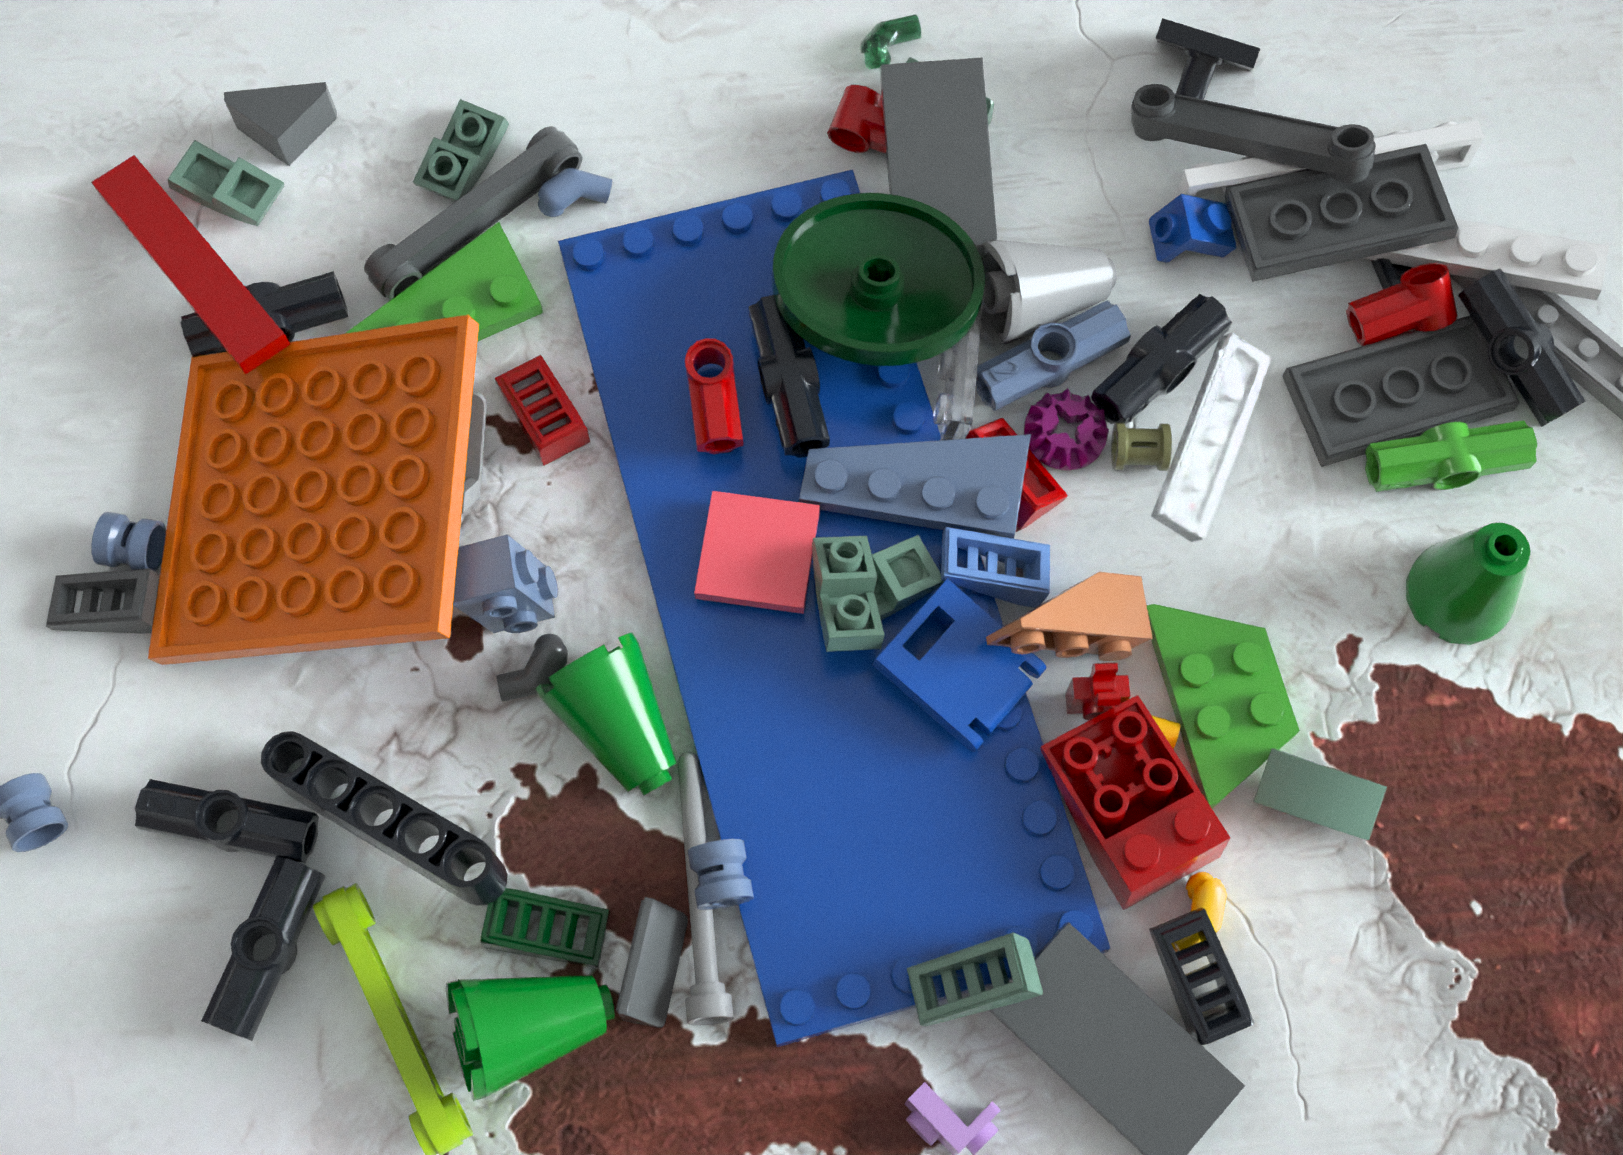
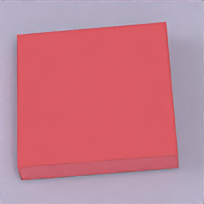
M712 491L694 591L695 599L804 614L813 559L812 541L813 538H816L820 505Z

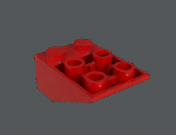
M1139 695L1040 747L1095 865L1123 910L1221 857L1231 837Z

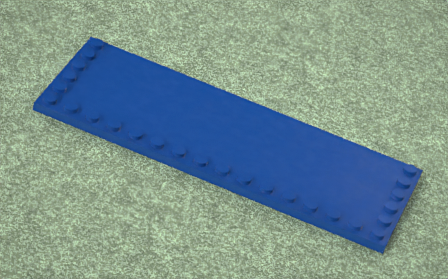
M853 169L558 241L720 840H744L747 858L742 867L744 876L751 880L754 899L738 906L777 1047L915 1008L916 1005L907 972L908 967L1010 933L1026 937L1030 942L1033 956L1035 957L1062 925L1069 922L1102 954L1107 953L1111 949L1055 779L1040 750L1043 742L1027 694L1025 693L989 736L972 722L968 725L983 739L982 745L975 752H972L872 665L878 655L937 589L881 620L884 631L881 649L826 652L816 595L813 559L804 614L695 599L694 591L712 491L799 502L807 457L797 458L796 456H785L778 427H776L772 404L768 405L766 403L757 362L760 356L749 317V306L757 303L761 297L773 295L772 268L774 252L781 235L789 224L804 211L818 203L843 195L860 193ZM705 338L724 342L733 356L744 445L727 453L711 454L708 452H698L696 446L689 384L685 368V355L690 346L696 341ZM804 340L805 347H811L817 366L820 383V394L818 396L830 437V446L826 448L942 440L917 362L897 366L859 364L832 356ZM707 364L701 367L697 373L703 377L712 378L718 376L723 371V368L717 364ZM820 510L816 538L867 536L871 554H874L919 535L941 573L943 530ZM957 548V567L967 568L966 550ZM978 555V570L986 571L981 555ZM957 586L999 624L1004 626L994 597ZM932 613L903 647L920 660L947 628L933 617ZM1006 957L1003 958L1008 980H1012ZM987 963L979 964L985 987L992 986ZM963 969L956 970L961 994L968 993ZM941 975L933 976L938 1001L947 999Z

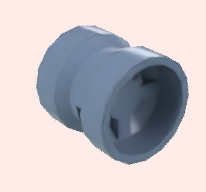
M105 512L97 521L92 536L91 554L93 561L97 565L118 567L120 564H127L132 570L152 569L156 572L162 563L166 527L162 521L141 519L138 522H133L124 514Z
M41 773L22 775L0 786V818L5 819L6 823L9 824L5 835L12 850L15 852H26L45 846L60 837L68 828V822L62 810L51 805L50 797L52 790L46 777Z
M723 839L699 844L688 849L690 869L697 873L699 882L694 890L697 909L712 910L726 908L754 899L751 880L744 876L742 867L747 858L744 840Z

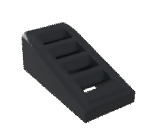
M1198 908L1149 929L1185 1028L1201 1045L1210 1044L1254 1024L1244 994L1204 908ZM1198 932L1201 942L1180 951H1174L1171 943ZM1207 956L1208 965L1184 974L1181 966ZM1216 980L1218 988L1199 996H1194L1193 988ZM1224 1003L1225 1009L1206 1017L1203 1016L1202 1012Z

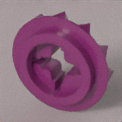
M1068 388L1062 393L1052 395L1046 392L1041 400L1031 405L1024 422V435L1031 434L1029 443L1031 452L1040 462L1058 470H1077L1090 465L1103 452L1109 433L1104 409L1099 410L1091 402L1089 395L1082 397L1072 394ZM1057 415L1060 418H1064L1068 424L1082 422L1077 426L1074 434L1076 442L1073 438L1070 439L1069 435L1065 432L1058 435L1057 433L1052 434L1057 429L1059 423Z

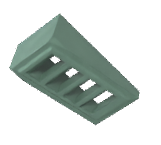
M1010 933L907 968L920 1026L924 1027L1015 1004L1043 994L1030 942L1026 937L1016 933ZM1006 957L1013 980L1011 983H1009L1003 958ZM987 963L993 989L987 991L979 964ZM960 969L964 971L969 996L962 998L956 970ZM937 975H941L948 1002L941 1006L938 1003L932 978Z

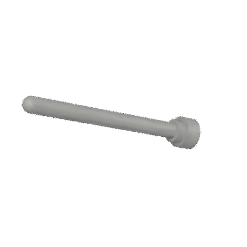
M685 752L678 759V775L696 983L690 987L691 996L685 999L686 1018L689 1025H713L729 1022L734 1019L732 995L725 993V984L719 982L713 909L700 910L697 909L694 890L699 882L697 873L690 869L688 849L707 843L699 758L693 752Z

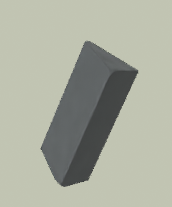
M645 897L644 900H641L616 1011L622 1021L662 1028L667 1018L688 918L683 912L652 898Z

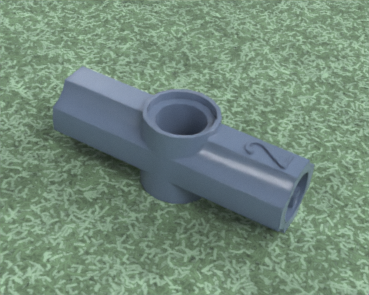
M1107 300L1063 323H1047L1035 330L1030 340L973 368L972 378L975 382L977 393L986 406L996 411L1041 387L1053 388L1060 386L1068 379L1072 371L1129 342L1131 334L1126 324V318L1117 304L1113 305ZM1053 351L1058 353L1062 359L1049 360L1040 352Z

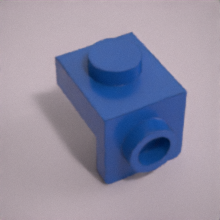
M1180 194L1152 215L1149 219V226L1157 260L1168 263L1185 250L1223 258L1235 250L1237 246L1227 204Z

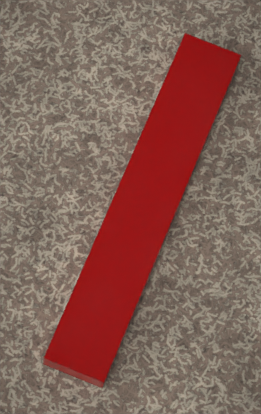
M135 155L91 182L98 194L245 375L291 345L284 332Z

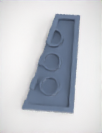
M1031 434L809 449L799 502L820 505V510L940 530L950 527L1014 538Z

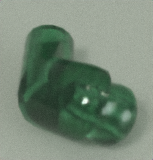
M917 14L883 21L871 29L860 44V53L865 55V65L867 68L876 69L880 68V65L890 64L891 56L888 47L921 38V26Z

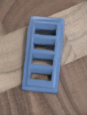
M945 527L942 535L941 581L945 582L948 578L957 586L1016 605L1035 608L1042 604L1050 594V545ZM957 548L967 551V568L957 567ZM978 555L986 557V571L978 570ZM997 561L1005 563V575L997 573ZM1016 567L1023 569V578L1016 577Z

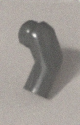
M555 634L540 636L534 644L535 648L524 669L496 675L502 702L538 694L535 690L540 684H552L549 677L565 667L568 659V650L559 636Z

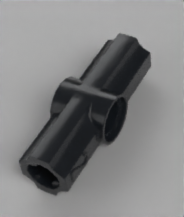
M1501 268L1478 279L1458 294V297L1489 344L1488 357L1491 364L1497 371L1509 375L1541 427L1586 402L1553 351L1554 338L1551 331L1544 324L1533 320ZM1516 336L1522 338L1528 346L1527 359L1520 357L1515 351L1514 339Z
M334 271L282 287L273 282H258L246 286L247 290L284 332L289 342L294 339L296 332L348 317L345 299ZM195 312L181 316L182 321L180 323L183 335L192 357L227 352Z
M1199 294L1165 326L1161 328L1156 325L1146 332L1131 349L1126 361L1092 392L1091 400L1099 410L1104 409L1105 420L1110 424L1124 423L1126 425L1161 392L1164 395L1172 392L1189 375L1196 365L1197 359L1229 330L1232 321L1229 319L1225 307L1213 296L1206 297Z
M774 295L761 297L757 303L749 306V317L760 356L757 362L764 397L768 405L772 404L776 427H778L780 442L785 456L807 457L809 449L830 446V437L818 396L820 394V383L815 358L811 347H805L804 339L790 327L782 316Z
M149 779L147 785L140 790L135 806L136 828L212 844L226 852L246 851L275 858L279 856L306 864L309 855L313 853L318 836L319 816L316 813L241 798L229 790H216L212 792ZM238 810V820L235 826L227 832L217 833L216 828L219 818L227 811Z
M276 856L248 919L241 923L233 933L231 957L205 1011L202 1022L239 1037L253 1040L281 975L287 972L296 960V942L326 877L323 873L294 860ZM274 934L276 937V947L272 955L265 960L255 961L253 949L258 939L264 935Z

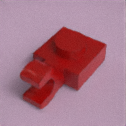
M1117 662L1094 663L1089 677L1072 678L1065 693L1067 714H1083V719L1091 720L1129 700L1131 695L1128 675H1116L1118 672Z

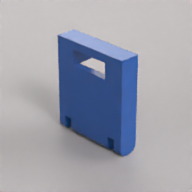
M948 578L872 663L879 672L972 752H975L982 745L983 739L968 725L972 722L989 736L1033 685L1030 678L1018 669L1019 666L1036 679L1047 669L1044 662L1034 653L1015 654L1012 653L1011 647L987 645L986 637L1003 626ZM933 613V617L943 624L947 630L927 653L918 660L903 645Z

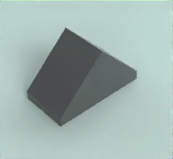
M326 82L224 92V102L237 129L288 166L337 119V111Z

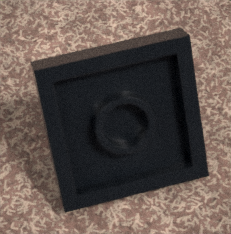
M1164 18L1161 20L1156 35L1157 42L1184 50L1183 54L1188 56L1175 94L1203 100L1216 65L1222 66V63H1226L1251 71L1255 66L1260 51L1258 47Z

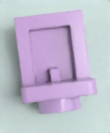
M925 1082L905 1102V1105L912 1112L906 1118V1121L915 1132L930 1146L938 1139L952 1155L959 1154L965 1147L972 1155H975L999 1130L991 1122L1001 1111L993 1101L968 1126Z

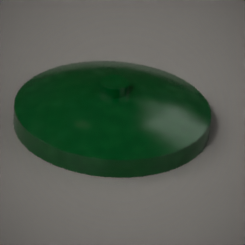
M856 193L818 203L804 211L789 224L777 243L773 258V295L777 307L790 327L819 350L846 361L865 365L897 366L911 364L932 358L948 350L959 342L973 326L979 314L985 287V271L982 258L969 235L955 221L937 209L922 202L892 194Z

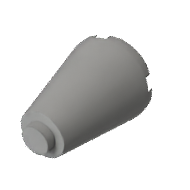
M1004 240L982 242L983 244L975 246L980 253L984 266L985 287L979 314L974 323L981 336L989 344L1011 343L1035 332L1036 329L1044 324L1055 323L1106 300L1116 284L1117 274L1115 265L1100 249Z

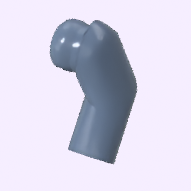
M574 168L564 169L543 183L538 192V208L548 217H558L563 214L565 208L580 197L606 204L612 188V179Z

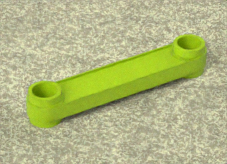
M357 883L347 888L342 886L322 896L323 900L313 904L315 915L329 942L332 945L341 942L417 1109L416 1112L408 1117L419 1145L425 1155H443L464 1143L463 1140L473 1135L472 1128L456 1095L451 1092L444 1096L367 929L376 924L367 899Z

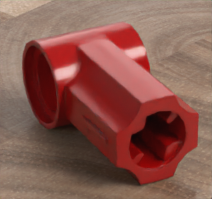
M847 86L828 129L829 139L847 151L863 153L871 148L886 154L882 96L866 86Z
M1429 263L1413 267L1401 276V283L1348 303V309L1346 310L1347 319L1356 341L1361 346H1365L1411 329L1427 332L1451 325L1457 319L1458 314L1447 266L1440 263Z
M705 338L696 341L689 347L685 355V368L689 384L697 451L711 454L731 452L733 449L744 445L733 356L727 345L717 339ZM707 364H717L723 368V371L718 376L712 378L703 377L697 373L701 367Z

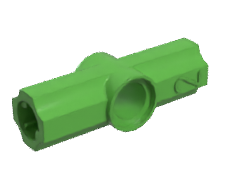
M1514 421L1470 429L1466 423L1450 422L1435 426L1417 437L1370 443L1365 450V471L1369 485H1372L1376 492L1425 484H1433V487L1438 490H1448L1468 485L1484 475L1530 469L1537 462L1536 448L1538 443L1533 427H1529L1525 421Z

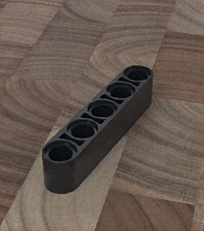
M293 731L281 732L273 736L265 744L261 752L263 770L290 797L467 903L476 906L487 905L496 901L503 894L508 876L505 866L492 849L480 838L302 734ZM304 758L296 770L287 773L289 767L295 761ZM348 783L345 791L340 796L330 799L333 791L338 786ZM393 809L390 818L385 823L374 826L376 818L382 812ZM439 835L436 845L431 850L419 853L421 844L427 838ZM485 862V868L477 878L471 881H464V876L472 865Z

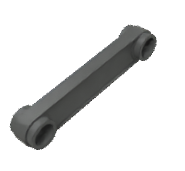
M1150 84L1139 88L1135 92L1131 105V123L1134 127V132L1140 139L1146 141L1170 139L1329 173L1336 181L1350 184L1366 179L1374 163L1376 147L1374 135L1371 130L1362 125L1348 124L1335 127L1174 94L1173 90L1162 84Z
M549 126L538 131L529 141L526 151L396 246L394 244H387L375 250L364 265V272L368 275V280L384 297L392 300L539 192L543 183L564 169H579L583 157L578 151L577 146L564 132L558 131L556 127Z

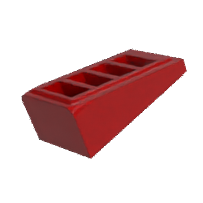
M541 355L494 378L543 466L590 443L587 427ZM537 373L539 374L541 380L517 392L513 389V385ZM545 389L550 393L526 406L521 402ZM556 403L558 409L533 421L531 415ZM563 418L567 422L545 435H542L540 432L541 429Z

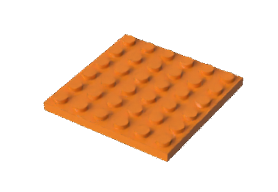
M462 315L290 342L291 345L246 375L228 352L191 357L148 659L161 665L450 638L479 324L472 317Z

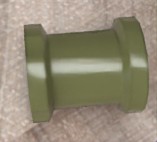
M1114 423L1111 438L1113 470H1123L1125 465L1156 466L1159 471H1168L1172 454L1170 424L1160 423L1157 429L1126 428L1124 423Z

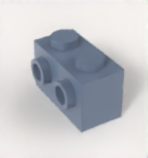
M508 534L458 547L453 606L493 633L501 631L523 633L535 629L538 626L537 622L555 618L552 599L558 596V586L554 572L551 567L539 561L530 550H526Z

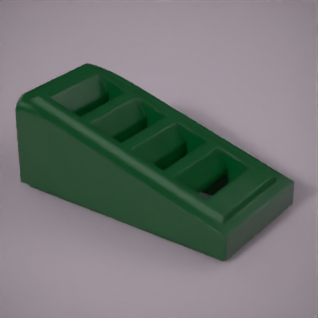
M505 888L503 894L487 906L480 942L486 949L599 968L610 910ZM508 906L518 908L512 936L503 934ZM532 910L542 912L536 941L526 939ZM556 914L565 916L559 946L550 944ZM578 918L589 920L583 951L572 949Z

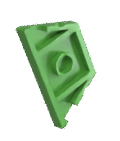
M1157 604L1147 605L1153 638L1151 642L1176 721L1181 724L1180 734L1196 785L1213 809L1268 760L1271 748L1280 750L1300 730L1265 628Z

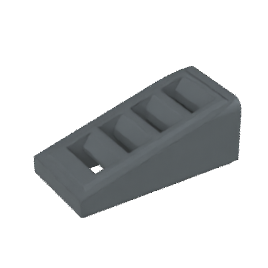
M152 569L57 575L55 577L46 627L51 630L152 633L160 575ZM77 591H83L79 613H74ZM103 592L100 610L97 612L99 594ZM122 593H125L123 608L119 610Z

